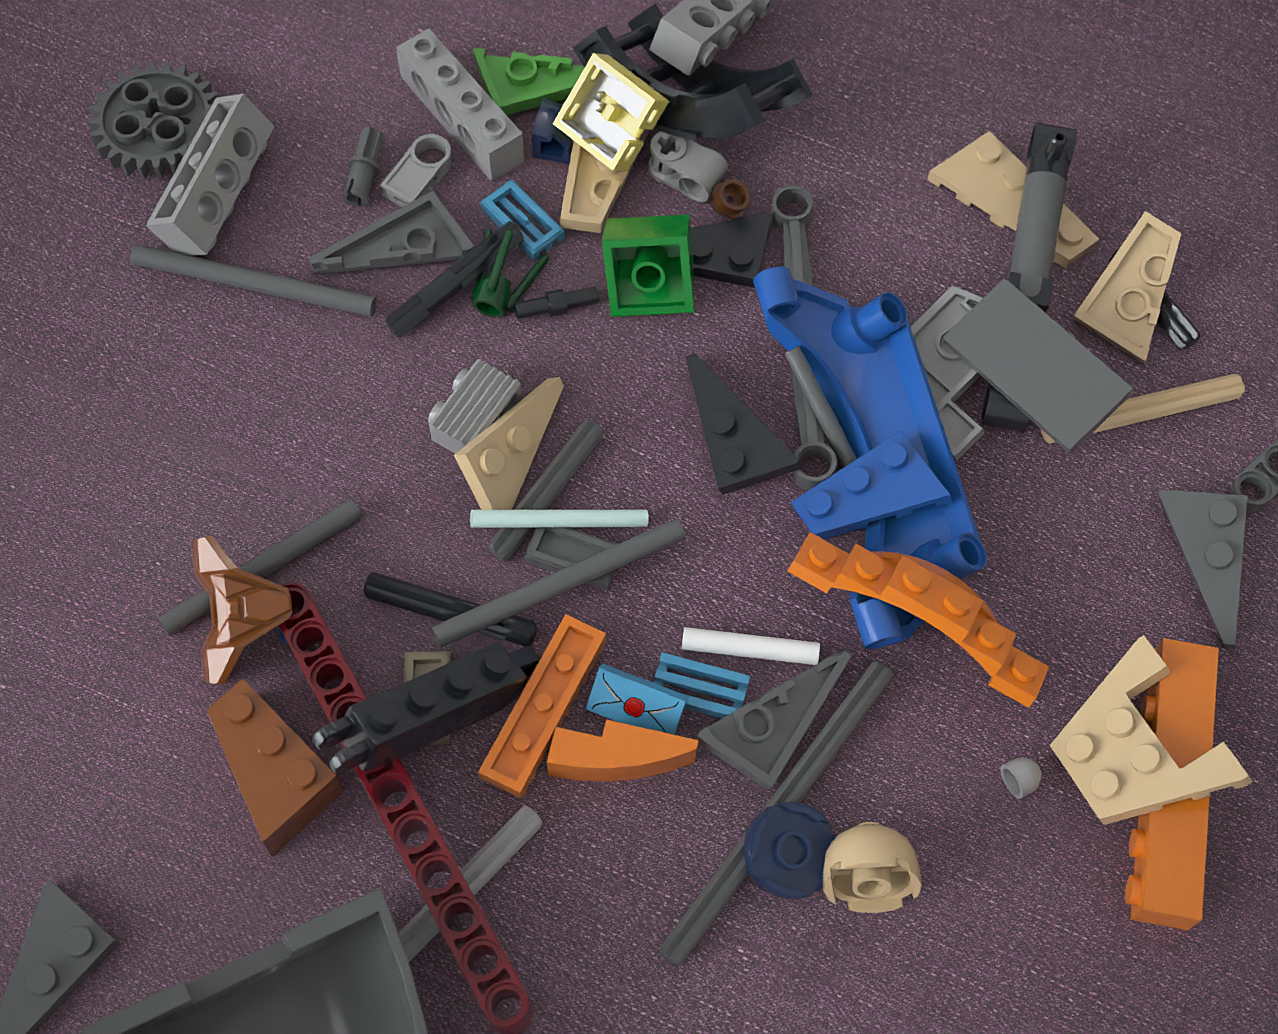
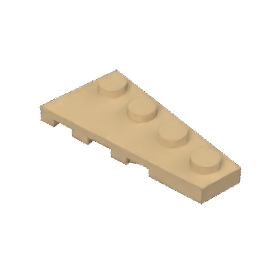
M645 129L639 138L643 143L650 129ZM574 141L560 216V227L601 233L636 158L628 171H613Z
M990 131L929 171L927 178L929 182L937 187L943 184L957 193L955 197L957 200L968 207L974 204L991 215L990 221L1001 228L1005 226L1010 227L1016 231L1027 167ZM1063 204L1054 262L1066 269L1095 249L1099 238Z

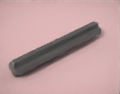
M591 419L583 420L515 510H547L602 439L603 428ZM534 527L500 528L489 542L490 553L502 561H508Z

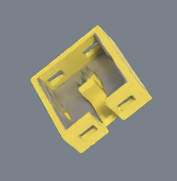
M593 53L553 124L611 170L628 171L644 144L639 138L645 129L654 128L669 100L609 55Z

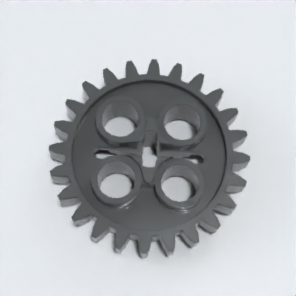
M153 61L149 62L147 71L143 72L137 65H133V75L128 77L120 71L118 72L120 79L118 84L110 81L105 82L108 94L96 92L95 97L99 105L89 106L93 118L87 120L91 130L90 136L101 158H108L113 169L122 166L126 176L131 175L135 169H138L141 179L144 180L150 171H155L158 179H162L166 169H170L173 174L175 173L213 102L218 97L216 92L212 91L209 81L202 82L200 73L197 71L188 75L185 65H181L175 72L168 61H166L161 70H156Z

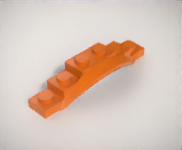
M809 532L788 569L789 573L826 594L831 587L857 592L897 606L923 619L958 643L978 661L991 676L989 686L1028 708L1036 700L1049 666L1012 646L1016 633L1000 625L984 600L961 579L931 562L914 556L883 551L870 552L858 544L854 545L849 554Z

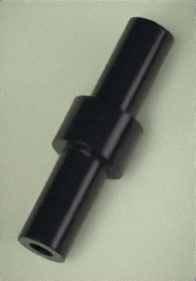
M593 286L565 293L563 289L545 292V297L514 303L515 316L518 320L547 313L550 317L567 314L570 308L598 303L597 289Z

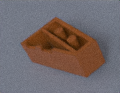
M241 679L206 711L260 838L273 857L340 796L344 790L336 774L244 679Z

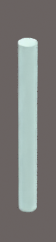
M471 510L470 524L471 528L647 527L648 511Z

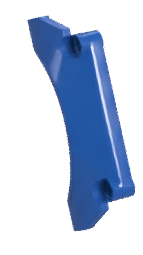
M773 267L757 274L753 279V283L769 332L788 351L800 346L826 399L837 416L857 459L902 431L951 496L952 502L936 506V503L913 509V514L897 518L896 515L870 522L868 527H866L865 549L870 552L883 551L914 556L947 570L959 579H963L983 569L987 563L986 550L980 540L908 321V314L904 303L894 293L883 292L863 307H850L847 299L799 280H793L788 267ZM852 591L849 595L864 649H876L899 644L909 639L924 622L923 619L877 598Z

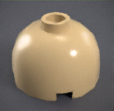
M875 822L861 823L839 834L826 851L823 869V891L828 900L835 905L837 897L848 901V910L862 913H880L903 907L902 898L910 895L912 892L913 900L919 896L921 872L917 855L907 838L892 828Z

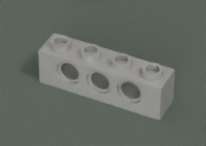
M683 0L661 18L649 50L689 76L701 65L708 66L719 49L726 50L739 32L745 34L755 18L759 17L762 19L772 6L773 0Z
M429 28L396 47L401 78L491 182L524 163L523 133Z
M244 93L215 99L146 224V227L173 252L189 256L206 255L214 247L217 241L216 236L225 219L232 213L237 196L242 187L249 181L251 177L250 172L259 155L267 147V140L275 126Z

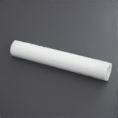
M684 627L681 650L816 665L819 659L820 643Z

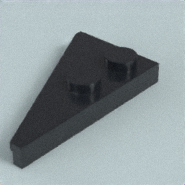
M761 213L691 228L694 276L755 288L753 279L760 273L772 214Z
M696 353L686 357L717 487L723 495L802 469L797 457Z

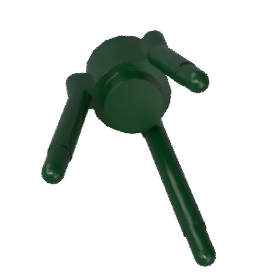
M491 229L484 231L483 240L492 234ZM511 229L505 232L492 273L488 274L486 278V270L476 278L475 287L470 297L473 300V307L480 313L490 317H502L505 310L513 313L514 303L518 302L549 260L548 255H542L512 293L510 281L501 276L514 235Z

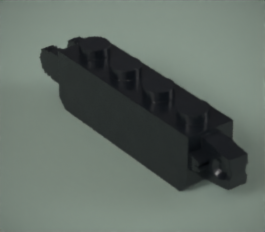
M498 641L350 706L343 718L327 724V726L318 730L312 737L313 742L318 750L327 749L340 742L345 745L346 748L335 754L329 761L330 767L335 774H340L356 766H359L363 772L368 773L502 710L513 700L517 691L525 686L527 682L525 678L533 674L535 666L541 658L531 645L509 653L503 644Z

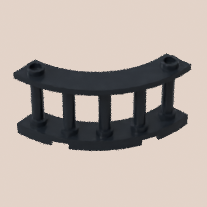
M657 4L651 5L627 23L632 31L614 39L607 26L595 30L572 47L584 68L593 53L609 55L669 100L654 128L667 134L697 140L701 137L723 139L741 134L766 121L761 112L792 106L813 95L794 59L772 68L760 70L732 68L712 60L708 66L701 65L688 76L649 50L660 20L663 17ZM642 45L658 66L645 72L625 52ZM672 78L686 88V90L680 91L661 82Z

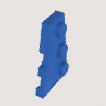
M900 431L790 503L809 532L822 539H828L868 527L872 521L893 515L900 518L913 514V509L936 503V506L951 503L952 500L939 479L903 432Z

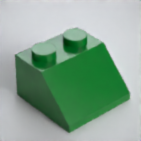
M690 214L607 219L602 237V247L611 317L694 313V256Z

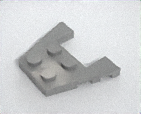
M951 286L911 326V330L953 458L957 461L984 434L983 428L954 403L981 375L944 343L943 336L983 297Z

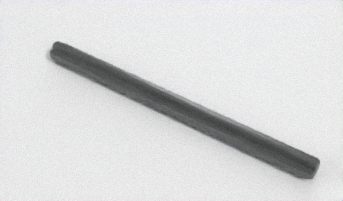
M879 661L871 663L762 811L767 807L783 802H802L891 681L893 672L889 667ZM745 834L660 946L659 953L669 963L680 966L748 875L743 855Z

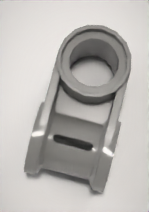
M662 131L657 132L651 140L650 149L652 155L648 162L651 176L657 181L663 182L682 192L691 200L696 202L707 201L712 194L713 188L720 182L728 170L725 158L715 150L704 147L690 139L673 136ZM673 142L676 144L675 151L672 150ZM660 162L663 163L662 171L659 169Z

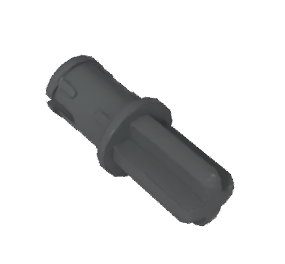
M365 127L359 137L355 156L348 160L347 166L350 170L342 198L353 206L360 207V201L362 206L368 204L372 181L380 171L377 160L384 136L380 130L373 129L372 127Z

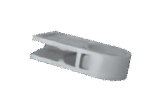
M426 134L417 138L381 183V188L385 189L382 197L403 207L431 192L452 166L451 147L448 141L437 134ZM429 149H437L446 154L441 161L434 164H427L417 159L423 151Z

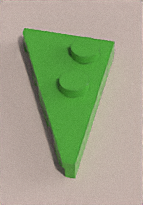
M483 48L473 49V59L486 93L506 115L538 107L544 98L555 102L567 99L584 70V66L572 65V58L547 55L529 56L526 53L512 52L511 58L486 55V49Z

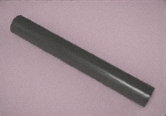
M798 346L784 353L837 459L842 468L855 461L857 457L803 351Z

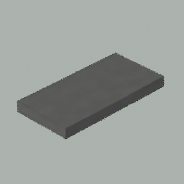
M1005 278L943 336V341L949 348L1069 454L1133 394L1132 386Z

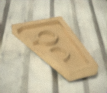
M1145 211L1072 319L1144 364L1149 352V345L1157 323L1161 302L1170 277L1181 233Z

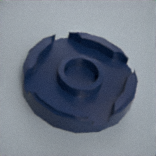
M783 802L767 807L753 819L745 834L743 855L748 873L761 889L774 897L801 899L823 888V869L826 851L831 842L836 838V835H832L831 828L828 826L829 822L823 813L808 804Z

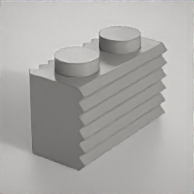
M477 359L470 370L464 368L458 373L453 382V393L447 401H439L432 408L428 417L431 439L456 454L522 400L521 383L510 375H505L503 371H498L495 367H491L488 363Z

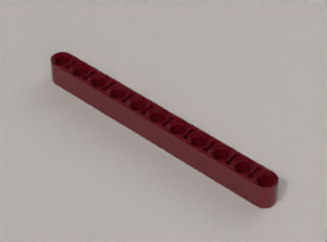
M289 582L282 584L281 586L288 588L291 594L292 607L298 605L303 606V608L297 614L291 615L279 627L329 722L332 723L343 718L350 706L366 700V697L307 589L298 583ZM312 642H323L316 651L305 652L306 647ZM343 678L342 683L338 687L331 690L324 689L329 680ZM398 758L368 773L363 772L359 766L354 767L490 1025L499 1034H522L529 1027L533 1019V1008L529 997L400 759ZM397 791L407 793L401 804L394 807L385 805V801L390 794ZM417 831L429 833L427 840L421 846H406V841L412 833ZM440 871H446L451 874L448 884L439 889L427 887L428 881L433 874ZM464 912L474 915L471 926L466 930L458 932L450 929V923L457 914ZM493 955L497 957V964L489 974L477 975L472 972L473 964L480 956ZM507 998L520 1000L521 1009L514 1018L503 1020L496 1017V1008L502 1000Z

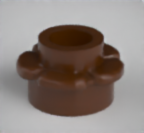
M730 179L724 183H718L712 190V197H714L712 206L719 215H727L729 219H737L742 217L744 210L749 208L750 192L747 186L739 180ZM727 197L731 198L733 203H729Z

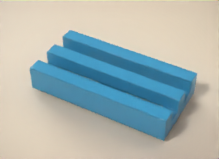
M512 179L481 201V210L499 227L512 220L495 203L535 241L534 243L521 230L524 239L518 246L533 261L540 258L541 251L548 252L552 249V243L555 241L560 243L565 239V231ZM509 194L548 233L543 235L528 220V217L520 209H517L505 196Z
M663 652L661 653L659 666L654 677V683L660 686L666 683L700 694L733 701V707L689 696L685 709L721 719L743 706L750 680L749 675ZM667 669L707 679L710 681L722 683L725 685L737 687L738 689L734 690L712 683L700 681L697 679L685 677L682 675L667 672Z

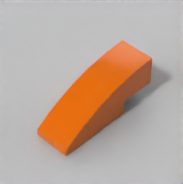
M606 720L602 737L556 727L547 759L548 776L577 781L610 782L640 779L667 773L695 763L698 740L611 720Z

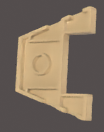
M1144 635L1137 639L1050 744V747L1103 825L1164 809L1163 805L1188 798H1192L1194 801L1211 796L1210 792L1231 786L1238 789L1252 783L1248 773L1224 742L1182 769L1174 762L1131 702L1132 698L1171 673Z

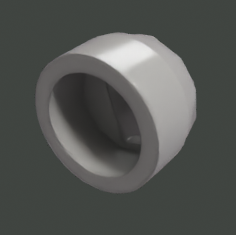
M1015 758L1003 764L1000 768L1004 784L1010 793L1018 799L1034 792L1041 781L1042 773L1039 765L1029 758Z

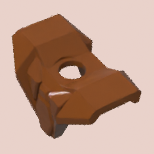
M207 536L192 542L194 573L209 595L212 627L201 649L204 683L225 684L244 647L291 617V594L288 588L237 568L212 536Z

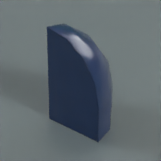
M544 98L540 105L532 131L533 157L570 164L574 140L553 124L563 106Z

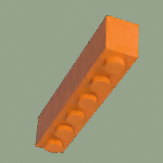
M1163 638L1155 648V651L1171 673L1148 688V695L1143 696L1139 713L1177 766L1182 769L1213 749L1219 648ZM1210 796L1194 801L1192 798L1169 803L1163 805L1164 809L1138 816L1137 829L1134 828L1132 830L1129 840V856L1135 857L1134 875H1129L1125 888V902L1131 904L1130 920L1182 930H1189L1202 921Z

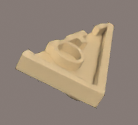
M560 377L546 379L454 455L481 510H512L564 385Z

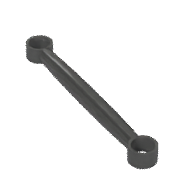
M788 185L779 189L773 196L772 220L774 225L783 232L784 267L790 269L793 280H799L813 286L806 228L810 225L813 216V198L805 188L797 185ZM795 202L803 205L806 211L798 216H787L778 209L783 204ZM791 368L800 447L794 455L800 463L809 457H819L824 459L830 467L825 475L819 477L807 476L801 470L792 472L796 484L800 488L809 491L836 473L837 458L834 451L825 444L824 431Z

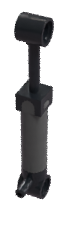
M1035 122L1027 152L1026 162L1028 164L1007 280L1046 313L1050 302L1053 284L1051 273L1068 171L1077 140V129ZM989 383L982 409L981 424L1024 433L1029 418Z

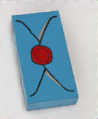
M602 664L599 667L586 710L620 723L676 735L689 696Z

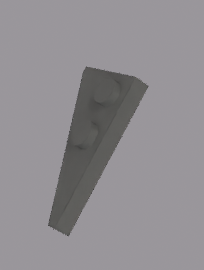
M432 190L309 257L308 261L316 275L458 260L475 246Z
M1159 489V503L1165 510L1176 542L1182 549L1190 574L1199 594L1203 597L1214 629L1220 637L1223 646L1226 649L1235 650L1248 496Z
M844 650L829 656L808 670L735 710L728 716L702 729L693 739L698 740V744L752 781L769 790L775 784L852 655Z
M51 880L43 887L0 1003V1034H34L119 944Z

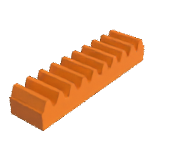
M565 614L479 769L480 779L519 798L525 796L530 781L536 776L539 764L543 763L546 751L551 747L555 728L562 727L565 716H568L573 701L577 700L581 686L585 685L590 670L594 668L598 655L604 649L606 642L605 632Z

